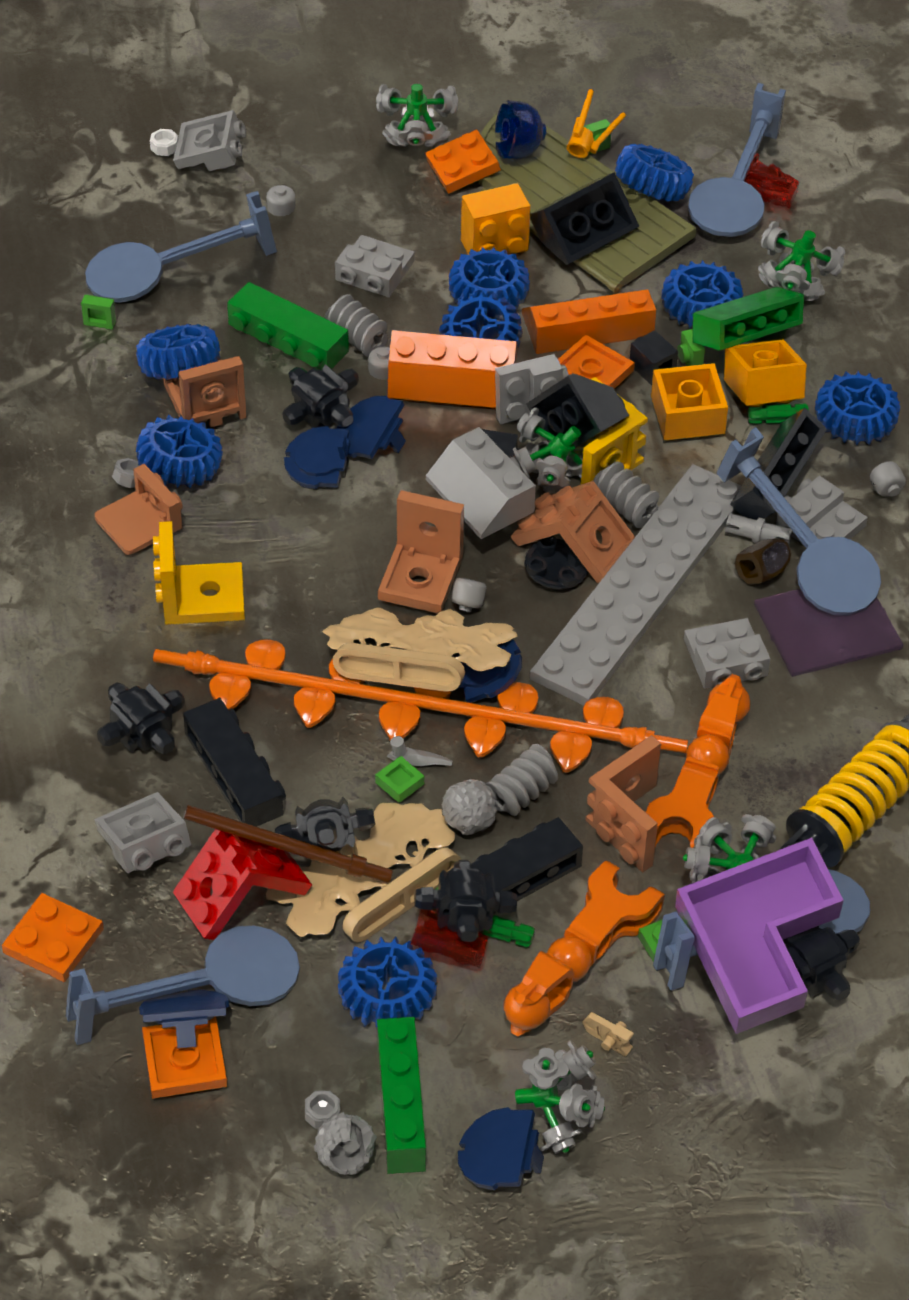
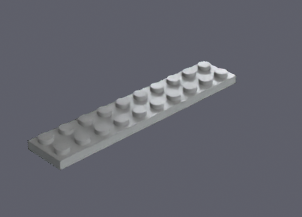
M692 464L661 503L658 511L651 516L530 670V680L582 705H585L590 699L596 698L726 527L729 514L737 512L730 503L741 485L730 480L724 483L718 475Z

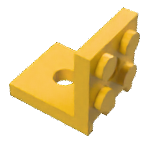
M594 377V378L591 379V380L597 381V382H599V383H602V382H601L600 380H598L596 377ZM623 398L622 400L629 416L596 435L597 439L583 447L581 485L593 481L600 471L609 467L614 462H622L624 469L630 470L644 462V457L638 453V449L646 444V435L640 431V427L648 422V417Z
M172 521L159 522V536H153L154 556H160V558H155L153 568L154 581H161V583H156V602L163 603L165 625L245 620L242 562L176 565ZM206 590H216L218 592L213 596L202 594Z

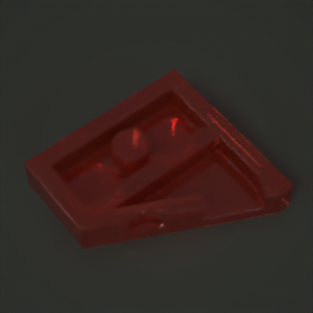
M756 153L744 182L752 185L761 194L764 202L786 208L791 207L799 186L798 180L788 174H784L774 164H770L768 167L760 162L758 153Z
M420 909L410 944L418 946L428 953H438L453 958L459 964L473 965L480 968L488 937L479 932L478 937L473 942L462 941L458 937L457 932L449 930L447 925L441 929L437 925V913L432 910Z

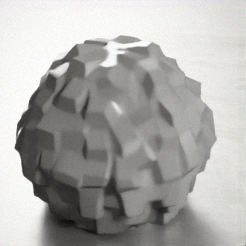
M469 779L459 782L446 790L441 804L443 808L442 815L445 817L448 825L461 831L463 835H472L479 831H484L495 821V814L497 813L495 807L496 795L491 787L487 786L483 781Z
M342 1112L339 1115H334L333 1118L325 1121L318 1128L314 1150L318 1154V1160L324 1166H328L330 1170L339 1174L353 1175L358 1173V1171L360 1172L373 1156L374 1142L377 1136L373 1133L372 1126L361 1119V1117Z

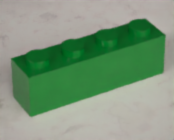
M248 282L227 302L228 325L283 351L287 355L306 362L312 367L322 370L326 364L332 369L349 352L348 329L255 284Z
M774 287L694 312L693 343L720 351L803 324L804 294Z
M415 1017L377 1019V1046L387 1174L426 1172V1144Z

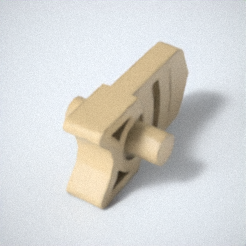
M590 1012L583 1020L586 1031L603 1041L601 1044L603 1049L607 1051L613 1049L626 1057L633 1048L629 1040L634 1033L627 1029L624 1022L619 1021L613 1024L593 1012Z

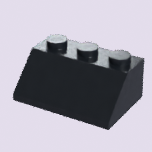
M615 172L600 177L530 213V220L540 241L566 265L639 227Z
M574 373L526 403L530 412L535 407L539 409L538 416L545 419L544 430L554 436L558 433L565 434L571 426L577 427L581 432V436L573 443L575 448L629 416L622 398L617 395L613 387Z

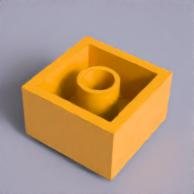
M518 183L462 196L461 242L468 254L471 249L478 252L482 247L485 250H492L495 247L496 251L500 252L506 249L508 255L528 251L530 204Z
M784 339L736 345L725 349L724 381L746 406L760 407L764 403L772 402L790 403L795 399H803L805 397L807 364Z
M715 363L653 370L651 398L663 440L725 434L728 405Z

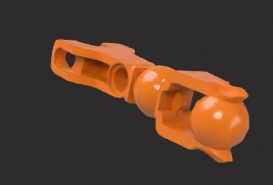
M732 674L712 689L708 696L707 707L699 721L697 738L687 748L686 761L673 791L666 796L653 800L647 807L646 813L658 823L655 847L663 836L673 833L686 837L690 842V847L694 848V840L699 835L701 827L707 820L714 817L708 808L718 784L719 775L722 774L729 764L737 722L744 719L751 705L749 694L742 686L740 676Z
M604 861L588 878L585 907L565 930L564 937L551 943L547 953L540 951L522 982L509 990L504 1000V1011L507 1020L511 1023V1033L518 1037L545 1023L549 1016L566 1003L573 987V982H577L585 977L589 968L596 960L603 956L618 938L637 936L639 928L655 922L662 911L665 894L654 887H648L639 895L620 893L616 889L618 882L617 872L620 868L609 861Z

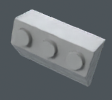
M480 427L453 439L426 474V481L444 500L464 504V521L480 539L535 511L536 485Z

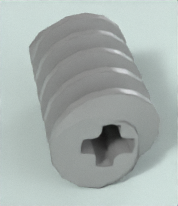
M351 295L341 296L326 311L324 318L348 329L349 343L362 351L367 357H369L373 349L386 346L388 341L386 333L387 323L382 319L379 320L376 314L363 307L359 301H355Z
M622 462L612 463L595 476L593 481L618 513L624 515L626 520L632 522L636 528H643L651 516L658 511L659 493L655 490L650 491V485L642 483L639 476H633V472L630 469H624Z
M532 744L529 750H525L520 755V758L514 759L510 766H506L500 774H496L491 779V782L485 784L490 786L496 795V809L500 812L506 811L508 814L516 816L520 812V807L526 808L530 804V799L535 800L539 796V791L545 792L549 788V783L554 784L558 780V773L549 752L539 744Z

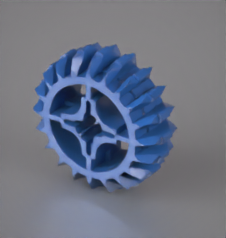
M630 144L625 146L616 161V176L621 179L623 184H627L630 189H635L638 193L654 197L657 200L664 199L668 202L684 199L693 183L694 174L691 167L687 166L688 164L685 161H681L678 156H674L670 152H665L661 148H654L651 145Z
M482 247L478 252L471 249L468 255L461 254L460 259L454 261L449 273L450 295L454 298V303H457L458 298L463 301L468 300L469 292L474 297H479L481 291L485 293L486 297H489L494 292L498 300L505 296L508 304H513L517 310L519 304L524 303L530 287L528 268L525 267L524 260H518L516 254L508 255L506 249L501 252L496 251L495 247L492 250H485Z
M702 260L700 264L690 261L688 266L680 264L677 270H671L670 275L665 278L661 299H663L664 311L669 313L670 319H677L679 325L688 324L689 329H692L694 312L742 298L744 293L742 292L743 288L740 279L735 277V272H727L726 266L717 267L715 262L710 265L705 264Z
M481 291L479 297H474L469 292L468 300L463 301L458 298V306L449 305V314L443 315V324L439 328L440 335L516 341L517 348H519V338L523 334L521 318L513 304H508L505 296L498 300L494 292L489 297H486L483 291Z
M188 323L182 326L176 325L156 330L155 333H148L136 345V356L141 372L146 374L147 377H154L158 380L162 378L166 380L171 378L179 379V371L214 363L220 358V345L215 330L200 324L191 325Z
M845 371L842 377L834 374L833 379L826 380L823 387L820 388L815 403V414L818 421L827 428L825 432H831L832 439L841 437L844 443L851 440L856 445L860 441L870 445L873 439L881 442L882 438L889 436L890 432L895 428L899 418L900 401H898L897 392L892 390L891 384H884L882 377L874 379L871 373L864 376L859 371L855 375Z
M168 415L166 420L157 417L155 423L148 422L146 428L141 430L136 445L138 465L145 464L153 473L160 475L164 485L172 483L177 488L180 485H186L188 488H191L193 483L202 486L204 480L211 481L212 476L217 474L220 468L223 454L220 437L215 436L214 429H206L204 422L198 424L194 418L190 420L183 419L182 415L179 418H173Z
M382 936L379 938L378 944L373 945L370 941L366 940L364 950L354 946L352 957L345 956L343 968H340L338 973V994L342 997V1005L344 1009H350L352 1019L361 1017L364 1027L374 1022L377 1028V1019L415 1017V1019L421 1021L423 1010H430L432 999L435 998L437 993V986L435 985L437 983V974L433 969L431 958H424L422 948L413 950L410 940L400 945L396 936L392 943H385Z

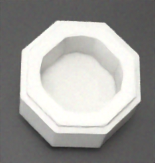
M159 129L153 132L150 138L151 150L156 155L169 156L175 153L178 135L171 129Z

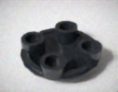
M554 536L538 540L536 544L531 546L525 556L524 565L527 573L535 582L548 588H572L581 583L588 575L587 569L565 540L556 539Z

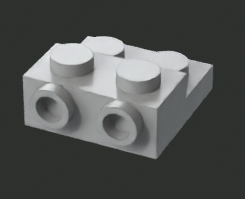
M234 110L181 123L173 159L176 167L181 169L204 163L208 171L235 165L236 158L242 156L240 138L246 137L244 123L238 120Z
M360 235L355 244H348L335 261V280L390 298L415 261V252Z
M555 354L495 368L496 418L500 424L517 421L525 413L530 414L526 403L569 375L566 366L560 364Z
M820 475L813 481L805 479L800 484L797 494L792 498L788 495L784 497L818 539L825 537H845L851 539L867 525L868 517L843 501L844 491ZM777 514L776 525L790 528L782 517ZM793 532L791 537L804 545Z
M748 618L684 630V642L704 689L715 687L732 674L740 676L741 681L757 680L768 676L769 654L760 634H754Z
M159 792L94 819L97 831L111 846L114 858L127 873L136 870H146L151 867L153 862L166 856H178L183 853L186 847L192 845L186 822Z

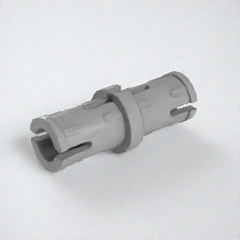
M734 513L729 514L726 523L728 526L725 527V533L751 538L753 543L766 539H784L790 545L792 538L790 536L793 531L791 528L766 523L764 518L759 517L758 520L735 515Z

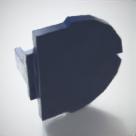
M373 396L351 407L350 410L353 414L352 424L347 427L337 426L336 428L349 429L350 446L348 456L352 458L359 456L373 459L378 449L386 450L389 444L395 453H399L406 442L398 430L403 422V419L398 417L405 406L403 401L389 399L387 396Z
M328 426L312 428L299 434L289 443L285 451L286 456H290L284 457V465L291 480L302 487L312 489L338 487L341 471L345 470L350 446L349 429H330Z
M513 639L497 645L512 654L507 665L504 667L496 666L490 670L476 671L466 663H462L465 676L458 689L464 688L467 702L472 703L486 697L493 698L504 692L516 680L522 668V656L519 654L521 651ZM460 654L452 655V657L460 656Z
M188 990V992L181 993L179 991L147 999L142 1002L139 1011L140 1015H143V1022L155 1021L161 1024L162 1028L176 1027L177 1048L196 1047L195 1025L208 1024V1021L215 1016L226 1015L229 999L226 995L216 991Z
M509 1107L492 1110L476 1119L464 1132L459 1143L461 1148L465 1149L458 1151V1164L466 1179L479 1188L496 1190L498 1187H521L523 1173H531L532 1168L535 1173H541L544 1156L537 1146L539 1132L538 1130H532L535 1112L533 1110H511Z

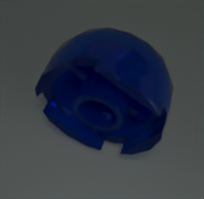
M507 100L508 104H502L497 114L495 133H500L501 142H496V149L502 159L526 158L533 155L540 146L541 141L545 139L546 125L542 122L541 115L537 109L530 104Z

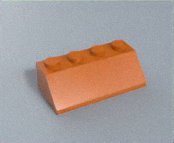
M646 289L522 308V315L536 354L568 350L585 335L602 344L634 340L645 336L655 330L656 308L649 290Z
M392 330L388 360L387 397L403 401L496 409L495 368L516 363L517 342Z

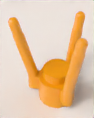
M592 89L588 90L580 117H577L575 120L572 135L566 147L567 151L577 158H586L589 152L596 154L600 144L626 117V114L622 112L594 141L592 131L584 127L594 93Z

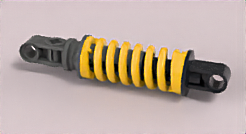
M909 714L901 721L895 720L891 723H885L874 739L867 743L862 751L854 755L851 761L841 768L839 773L831 777L828 784L822 786L817 794L806 802L805 806L795 810L788 816L786 830L790 839L779 850L812 838L826 866L833 867L842 860L843 854L851 848L852 842L860 840L864 831L871 829L875 820L882 818L886 809L893 807L896 804L897 798H901L907 793L909 788Z

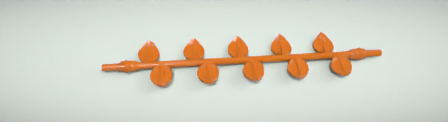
M268 639L258 640L249 644L245 651L247 664L220 660L214 655L205 654L199 650L183 654L155 649L153 655V662L185 667V671L192 672L193 675H215L210 680V693L214 700L221 698L227 709H234L248 696L251 690L250 679L301 687L302 689L294 695V707L306 728L317 725L330 714L335 705L334 693L388 702L379 709V722L390 741L395 736L405 738L415 729L420 720L419 708L470 716L472 718L464 726V735L478 758L488 755L502 742L506 732L504 723L557 731L551 738L550 749L565 773L573 771L587 759L592 749L591 738L620 742L623 746L632 749L652 735L661 743V750L686 754L688 740L655 735V731L647 730V727L618 728L623 721V706L618 700L609 697H596L587 701L583 707L585 722L533 714L538 704V693L532 685L521 682L512 683L504 692L497 695L500 706L498 708L447 699L452 691L445 692L413 687L415 693L364 685L365 680L350 679L339 674L334 668L333 659L329 664L331 679L282 671L279 669L285 661V648L280 642Z

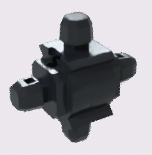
M325 364L322 370L313 368L307 372L300 367L290 370L288 374L290 383L293 385L291 391L295 403H291L282 412L283 419L288 425H295L303 420L313 428H317L319 424L329 426L333 422L342 427L352 424L353 414L348 408L350 400L347 397V391H350L359 382V376L353 369H346L337 374Z
M118 682L108 688V697L112 702L110 706V722L100 727L97 731L98 741L103 746H112L122 742L132 753L137 747H140L142 750H148L153 747L162 754L173 751L175 741L170 733L172 730V714L182 709L185 704V698L179 690H172L161 695L150 683L146 689H142L139 686L129 689L124 684Z
M342 797L339 803L330 799H320L311 803L305 810L297 806L295 811L297 824L291 825V822L279 825L275 828V833L337 852L346 844L352 848L354 847L355 837L353 829L367 830L376 825L373 809L358 808L355 809V813H350L348 802L344 797Z
M458 860L448 872L443 870L440 873L438 889L421 887L415 890L414 906L424 910L436 909L437 925L440 929L447 925L449 930L457 932L458 937L462 941L473 942L478 937L479 932L484 929L488 931L492 928L494 911H498V914L516 911L517 894L502 890L495 892L494 875L491 872L484 876V873L479 869H474V866L468 860Z
M819 926L783 939L811 997L823 991L838 1001L848 997L850 994V983L842 974V969L846 968L847 956L855 951L860 944V938L854 930H843L835 934L830 927L821 929Z

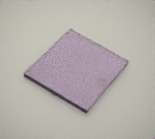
M801 589L754 601V605L770 634V639L774 642L792 677L903 649V643L889 620L885 608L882 607L877 597L865 610L853 615H832L822 611L805 598Z

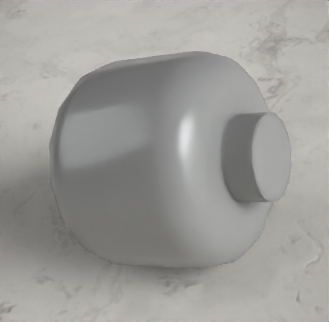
M277 185L270 188L266 194L267 210L276 216L291 214L295 210V193L293 189L285 185Z
M377 347L369 354L368 371L374 378L388 379L389 347Z
M892 461L877 465L870 473L872 485L876 492L883 497L898 495L906 484V478L900 467Z
M457 578L454 582L451 600L453 603L459 604V610L471 612L472 608H481L483 606L487 586L483 582Z

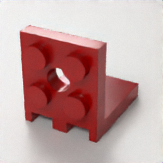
M215 829L173 890V894L204 939L215 940L253 885L305 896L312 883L289 852ZM211 885L213 890L212 895L210 894Z

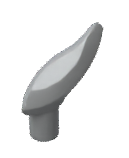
M395 736L390 741L392 751L387 757L393 761L402 756L412 766L435 764L452 766L453 764L452 760L441 755L406 747L401 736Z

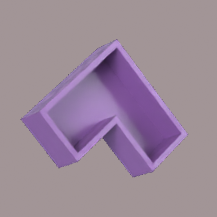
M812 838L677 889L675 907L681 919L695 936L693 945L736 1034L804 1008L808 990L783 939L840 917L844 900Z

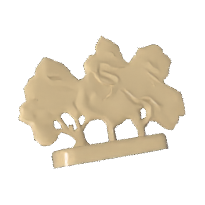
M378 607L362 614L343 618L340 624L330 625L322 631L330 637L327 645L331 649L337 650L333 656V665L337 672L344 677L445 692L456 690L463 681L465 670L462 663H466L476 671L490 670L496 666H506L512 654L497 645L506 643L518 636L513 631L514 628L511 625L503 623H483L481 625L465 627L463 625L465 617L452 609L439 612L436 616L427 615L417 618L414 624L402 625L395 614ZM373 638L377 645H366L365 639ZM359 640L361 643H353V641ZM381 644H389L388 646L381 647ZM453 654H460L459 657H452Z
M380 803L374 811L376 825L370 828V837L365 840H358L354 835L355 844L353 848L346 844L340 851H337L350 857L352 854L365 857L367 862L385 868L395 864H409L412 867L392 882L385 883L363 875L361 878L347 875L344 869L312 860L311 866L300 867L312 883L305 896L267 888L266 899L281 904H293L286 924L299 937H304L309 933L313 935H327L334 927L336 916L341 911L351 910L343 921L344 933L357 943L367 940L414 907L416 889L421 887H433V889H436L439 885L440 873L443 870L448 872L458 860H461L459 855L446 847L454 842L455 832L448 827L445 817L442 815V809L429 810L422 803H408L404 805ZM423 839L429 841V844L425 847L422 845ZM410 841H415L418 851L412 853L415 857H410L406 852L407 844ZM428 848L438 849L429 856H427L425 859H423V856ZM403 855L406 860H397L395 856ZM374 887H381L379 891L360 903L357 894ZM341 898L347 904L338 905L335 901Z

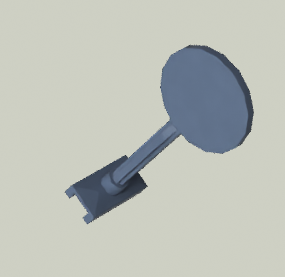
M758 83L755 89L749 132H751V135L731 178L709 179L697 185L690 194L688 211L692 221L702 230L713 235L726 237L744 235L755 229L763 219L765 204L761 194L752 185L744 182L763 136L773 139L778 137L786 90L780 89L778 94L763 91L764 84Z
M258 191L246 194L251 218L240 221L239 225L160 253H156L153 248L145 244L134 242L111 245L100 251L89 262L85 271L88 288L94 296L114 299V302L121 303L135 300L149 293L158 284L164 264L241 237L246 239L256 235L266 256L277 252L267 209L265 206L262 207Z
M756 427L750 431L743 446L737 440L732 441L718 468L717 475L724 483L741 472L747 479L750 478L804 544L806 550L802 553L797 566V579L805 598L818 609L832 615H853L865 610L877 597L881 585L880 569L873 555L861 544L845 537L818 539L764 474L761 470L762 466L755 459L754 456L764 438Z
M828 869L844 901L840 917L819 925L821 929L830 927L835 934L850 929L857 933L862 930L869 919L870 901L864 889L851 877ZM677 912L663 915L653 967L656 971L663 968L669 971L670 976L667 986L671 991L684 987L690 957L698 955L693 945L695 936Z
M255 925L239 926L221 933L209 945L204 969L109 992L104 990L93 992L84 969L71 971L69 973L65 1016L68 1022L76 1020L75 1042L77 1045L91 1042L93 1019L96 1014L108 1012L109 1008L208 984L212 985L216 992L226 995L231 1002L247 1006L269 1005L284 998L295 986L300 969L297 952L286 938L271 929Z

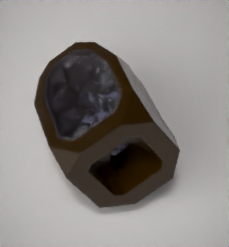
M766 539L745 548L737 554L734 563L739 578L748 584H757L775 577L784 571L790 562L791 550L784 539Z

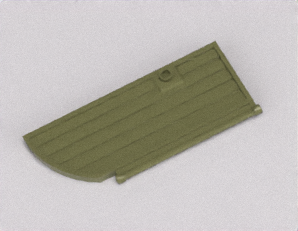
M513 102L501 108L489 120L481 133L484 141L498 160L501 170L478 180V184L484 187L480 191L518 183L530 204V213L600 177L614 173V171L589 154L586 158L572 156L566 149L569 142L567 139ZM618 177L617 179L639 227L574 261L576 265L602 282L615 294L620 292L622 286H625L696 237V227L652 197L638 193L635 189H630ZM530 220L529 231L538 237Z

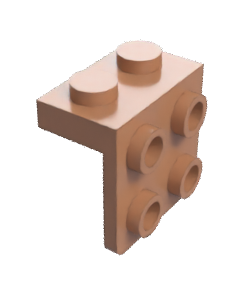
M145 464L133 469L135 492L95 512V521L127 555H132L153 544V536H159V522L172 521L173 533L182 529L181 509H183V504L180 497L175 492L171 493L164 485L160 475L153 473Z

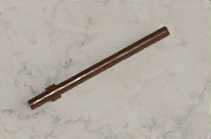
M187 805L183 819L344 869L347 875L361 878L363 875L385 883H389L392 877L393 870L369 863L367 858L352 854L350 857Z

